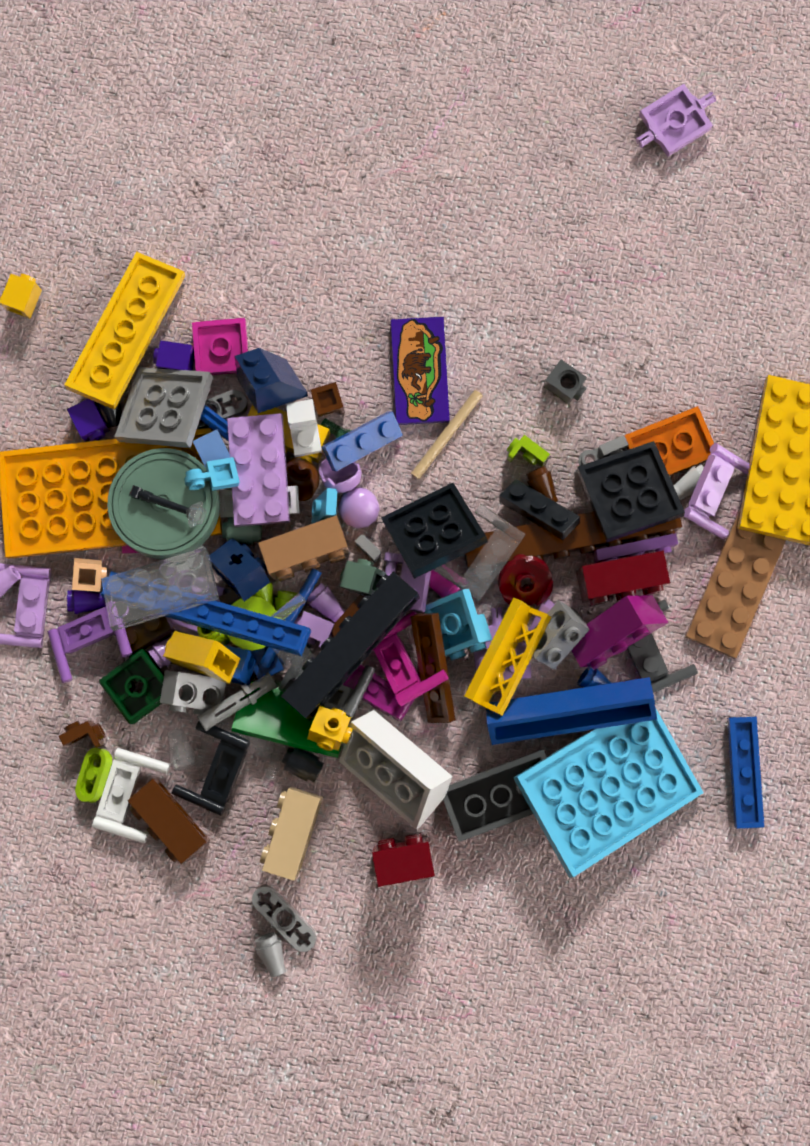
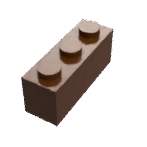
M158 778L150 780L127 800L132 805L129 808L131 813L138 820L143 818L149 826L147 828L148 833L154 840H161L167 847L165 853L173 862L179 861L180 864L186 862L210 841Z

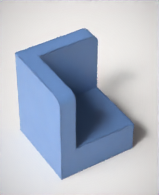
M218 430L193 441L204 466L207 461L231 458Z

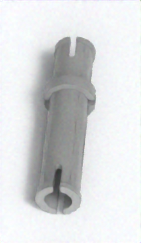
M266 673L248 686L244 684L241 686L240 691L221 701L203 714L198 715L197 718L205 731H208L209 728L230 717L248 704L254 705L257 703L258 698L277 688V685L271 675ZM259 688V690L255 691L254 693L250 694L249 696L240 701L242 697L248 695L255 689ZM235 703V704H234L233 706H231L230 708L226 709V710L223 711L222 713H220V714H218L217 716H215V714H217V713L220 712L221 710H223V709H225L226 707H228L229 705Z

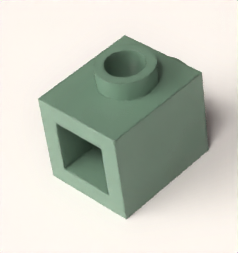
M358 558L357 563L347 560L346 566L341 571L340 587L350 592L371 596L378 589L376 584L386 575V572L373 567L374 563L368 560Z

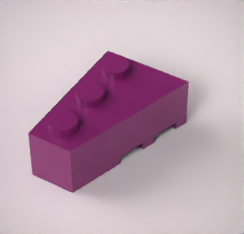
M653 595L626 596L586 624L590 630L571 651L580 668L592 667L596 669L607 663L609 657L623 652L628 646L669 622Z

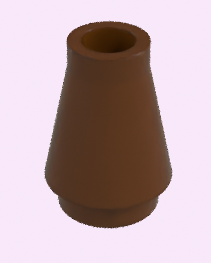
M545 465L526 474L528 478L526 482L531 488L555 502L559 501L556 496L551 470L548 471Z

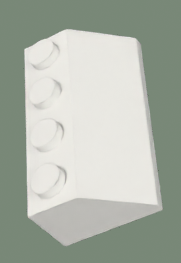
M373 710L352 721L350 728H353L348 743L344 744L339 762L409 824L418 829L445 798L453 776L376 711Z

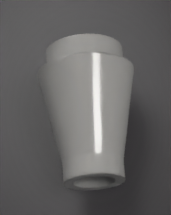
M275 932L257 938L255 940V950L269 971L270 977H276L285 973L281 938H277Z

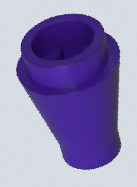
M68 590L67 611L79 614L107 607V600L100 596V592Z

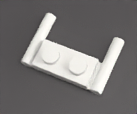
M117 748L92 827L145 843L148 837L147 832L122 825L130 805L127 800L133 796L141 771L140 767L167 774L170 763Z

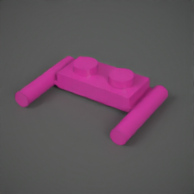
M415 611L404 616L374 649L400 706L407 704L449 679L446 672L441 670L421 682L400 637L397 636L398 632L412 625L410 616L416 615Z

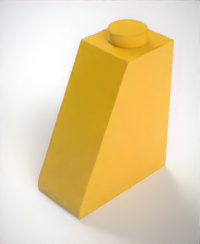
M174 631L171 639L167 641L163 657L175 665L230 684L240 661L237 655L218 641Z

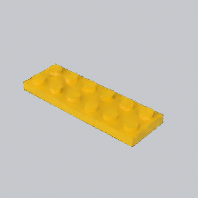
M136 251L66 380L65 388L115 410L182 284L185 272Z

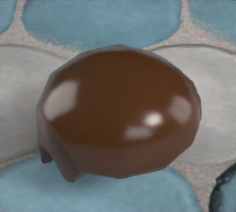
M293 458L287 461V485L298 486L299 501L311 499L320 483V474L317 468L302 458Z

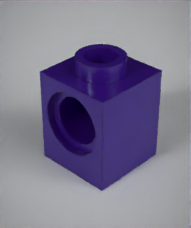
M160 340L159 348H155L153 363L156 364L157 369L193 371L195 356L192 345Z
M86 399L67 409L80 437L85 442L99 441L105 437V433L110 431L93 400Z

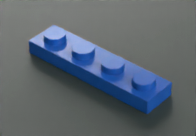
M757 716L727 718L734 826L736 829L762 828L765 826Z

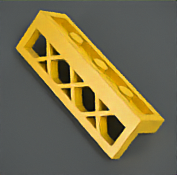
M513 598L464 697L503 716L552 617L531 608L519 599ZM532 615L541 618L537 627L529 631L527 625ZM526 641L527 647L524 653L516 656L515 649L518 643ZM513 665L514 673L512 677L504 681L503 673L505 669ZM501 690L502 697L497 707L488 703L492 694Z

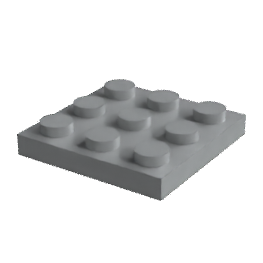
M139 367L114 437L119 442L191 448L214 377L210 372Z

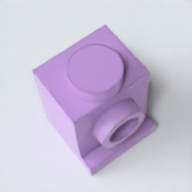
M304 611L302 616L298 615L294 622L295 624L309 627L311 634L307 643L315 645L316 641L320 642L319 647L332 635L335 624Z

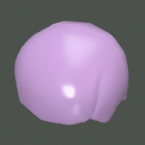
M325 459L319 467V474L324 486L336 489L337 493L351 491L360 483L362 472L359 463L353 462L335 472L331 470L327 459Z
M355 487L353 490L343 493L338 504V511L342 520L348 526L356 529L370 526L376 521L380 511L376 496L368 489L362 487Z

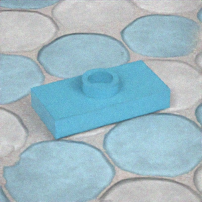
M326 488L312 502L311 524L336 515V489Z

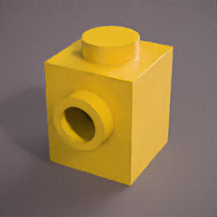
M21 273L20 277L10 274L0 298V305L6 311L31 319L42 290L33 277Z

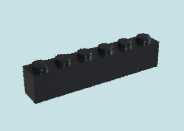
M392 572L389 576L387 574L378 581L376 584L378 589L371 596L366 595L357 606L359 610L352 617L349 615L342 621L339 626L341 630L334 638L332 636L328 637L321 645L320 649L322 651L317 657L309 658L302 666L303 672L297 679L292 678L284 686L283 690L285 692L281 697L307 720H312L319 706H324L420 599L418 592L395 572Z

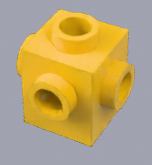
M319 706L310 727L308 739L316 742L322 749L339 751L341 744H347L353 728L348 727L351 717L346 716V713L336 708L330 710Z

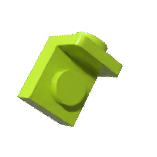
M523 435L520 440L515 438L506 450L509 452L507 460L510 463L521 451L524 453L522 457L534 466L539 464L541 467L550 455L526 435Z

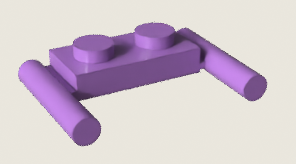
M117 602L110 603L107 607L96 610L57 629L48 631L62 683L73 680L66 653L76 652L115 635L121 656L128 657L132 655Z

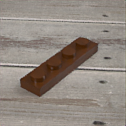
M427 613L410 616L421 682L441 670H444L449 678L439 614ZM449 679L423 694L428 723H451L456 720Z

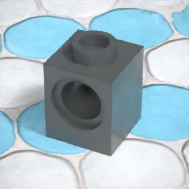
M561 359L545 380L543 387L569 405L573 399L578 401L586 391L587 387L584 386L587 377ZM568 378L573 382L574 387L566 389L562 387L560 381Z

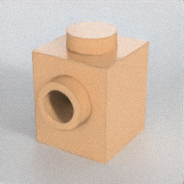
M74 558L72 590L100 592L101 583H106L107 567H102L101 560Z

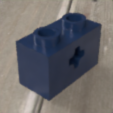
M231 538L207 556V559L216 574L245 602L270 583L265 573L267 567L259 557L253 558V553L245 543L240 545L234 538Z

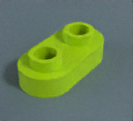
M92 748L86 753L75 787L76 796L80 801L95 803L102 797L112 766V756L108 750Z

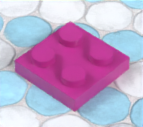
M234 318L192 322L196 371L210 372L211 375L237 373L234 356L248 351L246 319Z

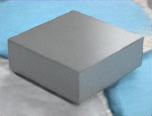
M361 534L355 540V544L374 563L381 557V551L364 535Z

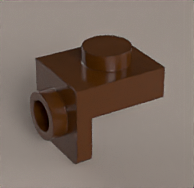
M88 720L82 724L76 721L64 728L65 733L59 735L63 746H70L87 736H90L96 748L105 745L103 740L106 737L101 725L99 723L95 724L94 721Z

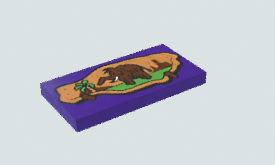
M444 317L391 319L395 407L398 425L449 423Z

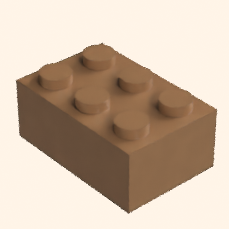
M337 515L258 543L269 575L274 580L279 579L280 582L294 578V573L304 570L305 573L310 572L312 568L317 570L321 568L320 564L326 561H330L331 564L346 559L345 555L350 553Z

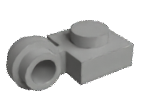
M624 435L600 445L594 450L583 451L578 458L579 466L586 464L584 460L586 457L596 461L623 452L629 444Z

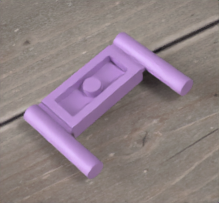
M714 443L710 448L711 454L708 456L691 496L689 506L684 510V517L719 538L726 539L729 531L710 520L709 517L715 516L734 468L747 475L749 463L719 444Z
M0 563V571L12 565L22 576L20 579L14 627L16 634H0V644L42 648L52 570L46 567Z

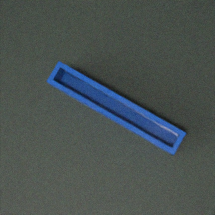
M650 677L511 699L503 716L486 708L487 727L492 745L657 720ZM499 701L489 703L497 707Z

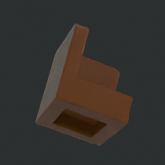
M336 382L310 389L318 417L339 411L340 415L345 414Z

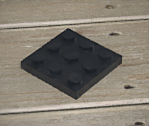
M654 441L578 466L577 468L578 475L606 542L684 517L685 511Z
M454 483L448 484L381 517L414 579L488 543L485 533Z

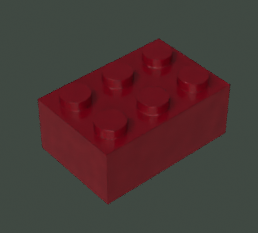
M664 550L585 565L576 571L582 603L589 602L590 606L605 604L610 601L609 597L616 596V600L620 601L626 596H636V592L641 591L643 595L657 594L664 591L663 586L671 583Z
M421 832L405 835V841L395 842L394 838L379 840L377 846H374L372 850L378 887L435 876L428 836L422 837Z

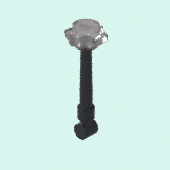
M135 485L132 486L129 496L139 500L140 498L147 503L151 502L186 514L190 527L202 524L206 517V509L203 508V502L201 501L188 508L156 496L147 490L143 491L142 488Z

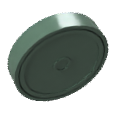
M152 449L130 459L114 477L108 494L109 518L118 536L134 551L153 559H175L188 555L198 549L214 531L220 513L218 490L212 491L209 481H206L205 487L199 490H189V487L184 482L185 473L189 470L201 469L202 473L207 472L205 466L195 457L176 449ZM135 485L142 488L143 491L147 490L156 496L183 505L189 509L195 508L197 512L192 519L189 517V514H184L151 502L147 503L140 498L139 500L129 496L132 486Z

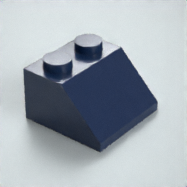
M261 348L234 356L237 379L257 413L308 396V392L287 359Z

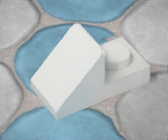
M313 399L287 403L288 424L295 457L322 453Z

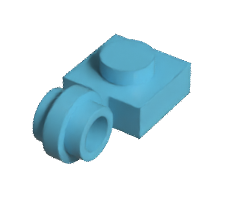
M234 457L207 461L205 465L207 472L202 473L201 469H192L185 473L186 477L184 478L185 485L189 487V490L204 488L206 481L210 482L212 491L237 487L240 483Z

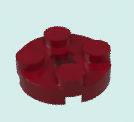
M518 554L500 571L498 587L504 601L509 605L513 598H516L528 606L533 604L538 606L552 592V574L543 560L534 556ZM524 578H529L532 582L530 585L525 584L521 587L520 581Z

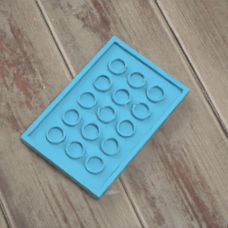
M657 709V720L593 729L514 777L516 784L569 878L583 872L704 793Z

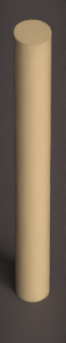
M474 390L410 473L413 477L419 480L483 397L479 391Z

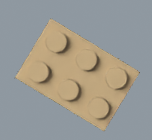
M290 787L287 791L281 792L277 808L281 809L279 818L276 817L271 823L268 835L273 837L270 845L264 846L260 858V863L264 864L262 871L293 881L296 880L303 864L323 796L295 787Z

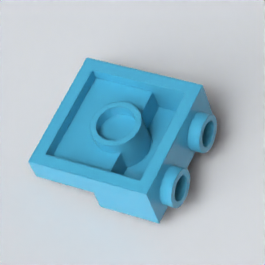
M469 589L460 590L426 605L425 614H439L445 657L450 656L451 661L465 657V650L470 649L471 653L486 649L485 643L492 640L485 615H477Z

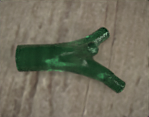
M327 418L321 423V426L328 428L330 433L336 438L352 431L335 424Z

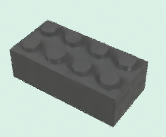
M538 750L449 785L443 801L459 842L533 814L514 777L547 758L544 750Z

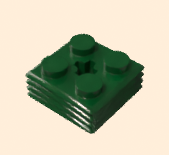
M139 650L99 680L100 685L129 724L137 723L162 704L160 703L164 674L146 650ZM135 680L144 684L141 687L143 690L141 693L132 691L135 687L133 683Z

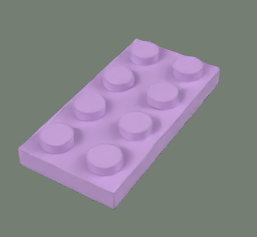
M279 413L227 418L230 456L234 457L240 481L239 486L232 487L234 526L290 522L283 415Z

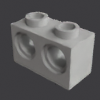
M559 600L547 613L552 618L533 654L536 660L552 669H555L590 630L577 611Z
M165 670L160 703L169 704V710L186 713L187 707L194 708L193 714L201 715L223 701L226 683L207 676ZM182 686L183 693L182 696L179 698L178 692L180 687ZM206 690L207 696L205 701H203V693Z

